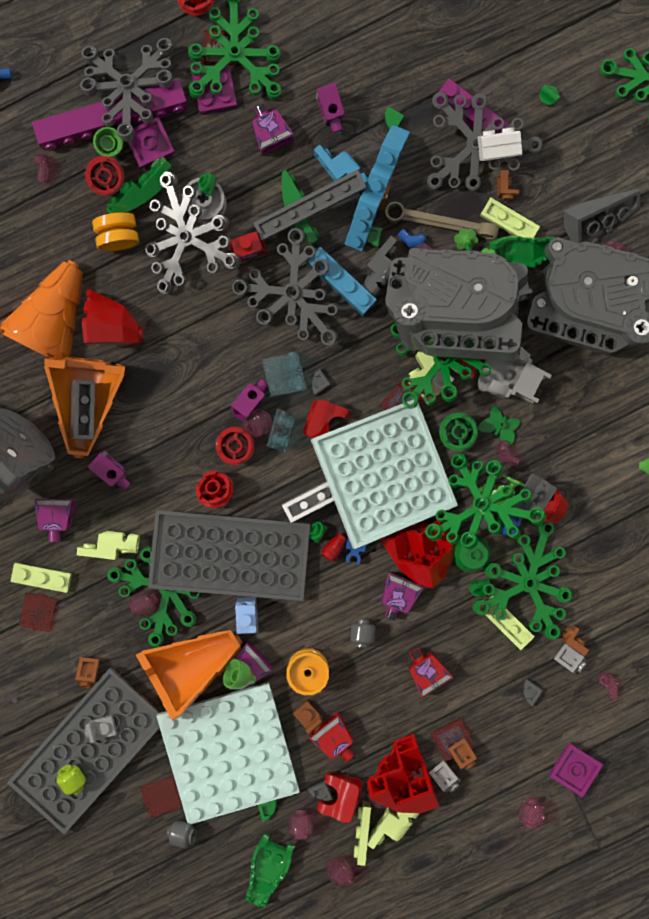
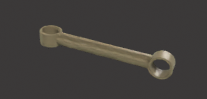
M399 202L389 203L385 210V217L390 223H399L401 220L455 231L473 229L479 237L490 240L497 239L499 226L492 223H475L404 209L403 205ZM391 207H398L401 209L402 215L397 219H393L388 215V210Z

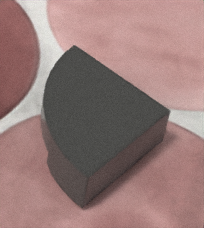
M320 369L312 379L314 395H317L331 385Z
M526 679L523 684V694L526 701L533 706L543 690Z
M325 780L308 788L309 793L313 797L324 801L333 800L332 793Z

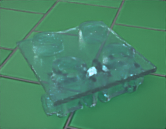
M290 352L287 355L262 359L270 397L306 390L298 352Z
M277 409L267 447L285 451L289 445L290 431L295 423L294 414Z

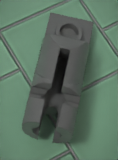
M392 236L389 237L366 266V269L371 274L367 275L362 286L374 298L380 293V288L377 285L385 287L389 280L392 261L386 256L390 257L397 249L395 246L397 240Z

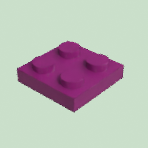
M230 67L224 68L220 72L222 92L219 95L211 93V80L205 86L203 97L197 99L200 114L237 107ZM192 75L193 81H199L204 75ZM194 86L195 90L200 89L199 86ZM218 86L213 87L214 90L220 89Z
M159 117L154 118L150 123H143L133 128L135 134L128 143L141 169L151 165L162 156L167 158L175 154Z
M568 743L550 771L549 776L583 797L603 764L576 746Z

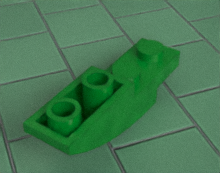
M162 156L152 163V169L147 174L144 173L139 178L138 185L132 180L129 183L126 182L121 187L119 195L116 198L113 197L108 202L106 209L109 214L128 212L151 199L163 188L160 183V177L172 165Z
M286 170L282 171L284 207L305 197L302 190H297L295 186L297 182L293 174H288ZM310 219L291 227L292 229L299 228L303 230L310 246L318 244L317 238L319 235L314 227L311 228L308 224Z

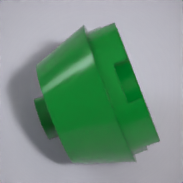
M453 413L442 421L439 434L441 441L447 448L454 451H464L475 443L478 436V427L474 419L469 415Z
M478 535L476 536L478 544L473 549H466L460 540L455 546L454 562L465 572H479L490 561V546L484 538Z

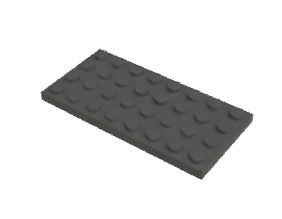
M156 510L148 588L303 601L310 524Z
M110 667L7 784L58 830L65 834L160 728L157 714L161 713V711ZM113 714L117 734L99 739L91 744L90 739H87L85 735L86 724L90 720ZM69 764L71 766H78L86 777V782L83 785L84 789L77 795L64 794L56 782L59 770Z

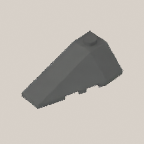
M635 189L579 203L564 210V228L570 240L576 243H598L600 236L605 232L607 234L613 230L612 226L619 220L624 221L640 207L641 190Z

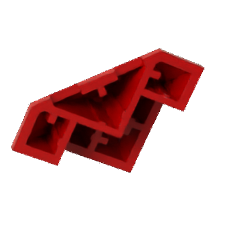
M87 290V302L84 305V314H87V318H82L84 343L87 345L113 343L118 347L142 345L144 330L140 328V325L128 309L92 290Z
M437 519L426 524L425 521H420L410 527L380 538V541L400 571L416 584L432 589L444 579L453 560L456 544H450L446 539L451 529L444 532L441 539L437 541H432L427 537L425 531L430 524H437L439 526L443 524ZM456 535L452 536L451 540H454Z
M411 734L397 739L393 743V749L389 755H385L378 765V771L374 777L371 776L367 781L371 800L399 813H424L438 808L437 796L415 735Z

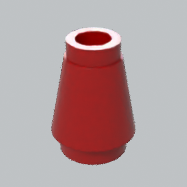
M338 533L322 548L321 554L333 563L335 559H338L347 539Z

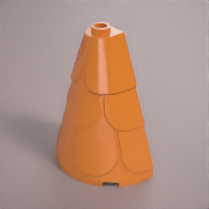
M70 260L67 263L63 261L1 323L0 333L49 358L58 357V360H62L64 357H70L76 325L77 306L80 305L83 272L78 269L79 265Z
M58 357L45 358L44 368L53 395L52 399L59 418L58 424L67 452L75 458H85V456L89 455L103 427L102 423L124 377L125 366L116 363V366L111 365L110 361L89 358L64 357L62 360H58ZM70 381H95L94 439H69Z
M231 630L144 650L136 654V657L152 682L171 720L174 722L184 714L200 694H203L215 677L221 675L228 663L240 652V645L243 643L238 634L234 635Z

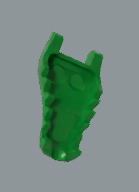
M507 236L491 241L489 247L490 249H496V254L506 259L507 262L522 263L528 270L529 267H536V265L542 264V261L548 260L545 254V247L555 237Z
M264 833L256 846L252 857L249 888L246 894V901L257 907L266 906L271 893L277 888L279 882L284 879L295 847L292 843H288L286 848L270 842V835Z

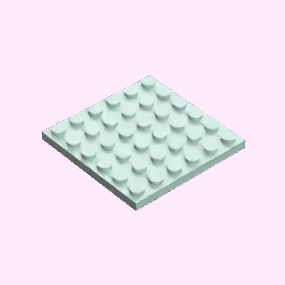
M410 400L407 403L413 404L414 400ZM419 403L413 409H408L403 404H400L311 439L353 549L436 515L438 510L443 509L446 511L458 506Z
M269 682L193 703L174 722L167 711L157 714V720L187 823L194 824L300 793Z

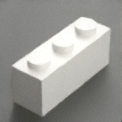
M326 481L283 503L282 506L292 523L334 501Z

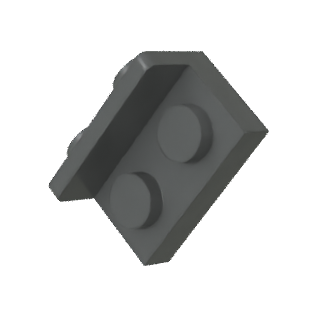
M532 473L523 489L530 490L533 495L532 500L527 503L522 501L514 507L527 511L534 507H539L544 511L557 488L547 480ZM524 494L523 498H527L529 494Z

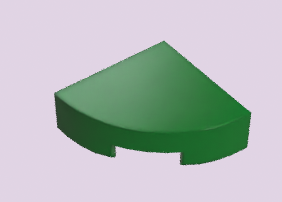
M387 106L385 121L390 130L392 125L399 127L404 115Z
M371 227L366 241L373 247L378 248L382 228Z
M277 799L258 805L262 822L267 821L273 815Z

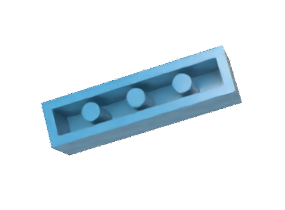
M320 247L316 251V255L307 260V266L313 269V263L317 259L327 260L330 265L329 271L318 276L363 317L375 305L377 299ZM324 263L319 265L321 270L325 269Z

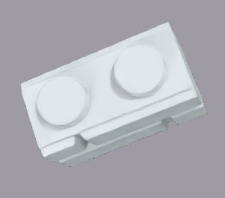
M514 127L504 128L502 133L495 134V130L484 131L483 136H478L480 161L522 155L521 132L514 131Z

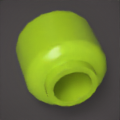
M69 764L59 770L56 782L64 794L77 795L84 789L83 785L86 782V777L78 766H71Z

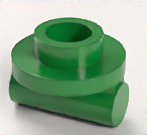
M544 85L539 93L540 101L548 106L556 103L560 97L558 90L553 86Z
M210 173L202 175L198 181L199 190L208 196H212L218 177Z
M321 522L313 523L310 526L309 538L319 543L329 527Z
M489 579L472 581L469 586L471 594L476 597L486 596L482 592V586L486 583L490 584Z

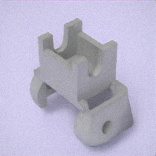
M521 347L520 355L514 361L485 360L484 363L491 366V374L487 377L479 375L478 389L483 393L501 398H508L511 394L530 404L533 402L538 403L539 399L534 397V394L541 381L546 378L550 379L552 375L532 365V359L529 358L531 354ZM488 368L482 369L483 372H487L489 370Z

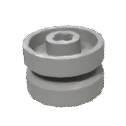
M196 178L187 185L193 186L196 189V196L192 198L189 207L191 205L201 206L202 214L198 217L196 223L204 225L212 222L213 217L216 215L224 216L227 202L224 192L217 182L212 196H208L199 190V178ZM188 189V195H191L192 191ZM196 207L194 208V214L198 212Z

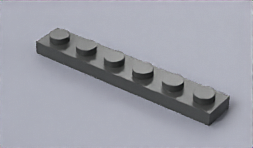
M356 170L254 222L255 228L261 241H265L366 190L367 187L359 170Z

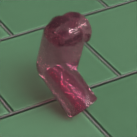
M37 154L34 160L36 164H39L37 181L46 183L49 172L48 157L44 154Z
M501 441L497 446L499 458L516 467L520 458L511 454L508 441Z
M608 673L600 674L599 682L608 688L609 698L618 699L617 680Z

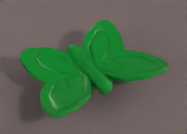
M494 406L491 409L490 418L480 422L478 430L487 433L495 430L494 435L496 436L500 432V439L503 444L509 447L514 442L515 435L513 431L518 428L520 420L515 418L507 420V416L502 417L501 411Z

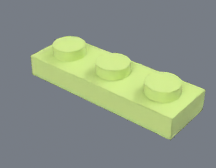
M491 197L480 214L481 217L498 225L513 236L534 238L540 227Z
M16 562L14 563L11 582L67 593L69 592L72 573Z
M484 604L479 608L481 611L485 609ZM498 604L491 607L486 616L522 650L534 636L507 609H505L507 613L506 618L498 620L493 614ZM500 610L498 611L497 616L501 617L503 615V612Z
M363 801L362 807H358V819H361L360 826L356 827V838L359 841L358 846H354V858H357V865L365 866L371 813L370 801Z

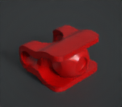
M315 400L307 416L303 433L311 438L330 432L328 425L333 417L349 418L351 412L328 401Z
M327 772L324 780L327 785L336 789L338 799L334 801L320 800L317 805V811L341 822L349 823L358 807L363 782L355 777L336 772Z

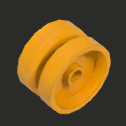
M112 213L93 219V230L98 234L95 238L98 250L119 251L139 244L138 233L133 230L136 227L133 214Z
M304 648L295 652L287 665V680L290 687L299 694L314 695L326 686L329 679V664L326 657L320 651L313 648ZM305 670H310L309 674H305Z

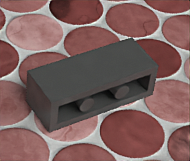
M70 381L69 439H94L95 381Z

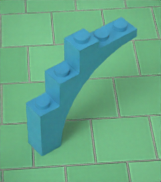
M394 125L391 126L370 172L366 184L367 189L363 191L358 201L345 245L360 251L363 250L387 186L405 147L409 131Z

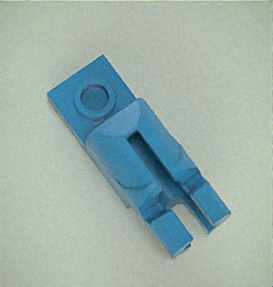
M319 145L314 149V156L334 181L356 170L360 172V166L345 151L331 159L332 155L327 148L323 149ZM361 173L363 181L366 185L368 177L364 173Z

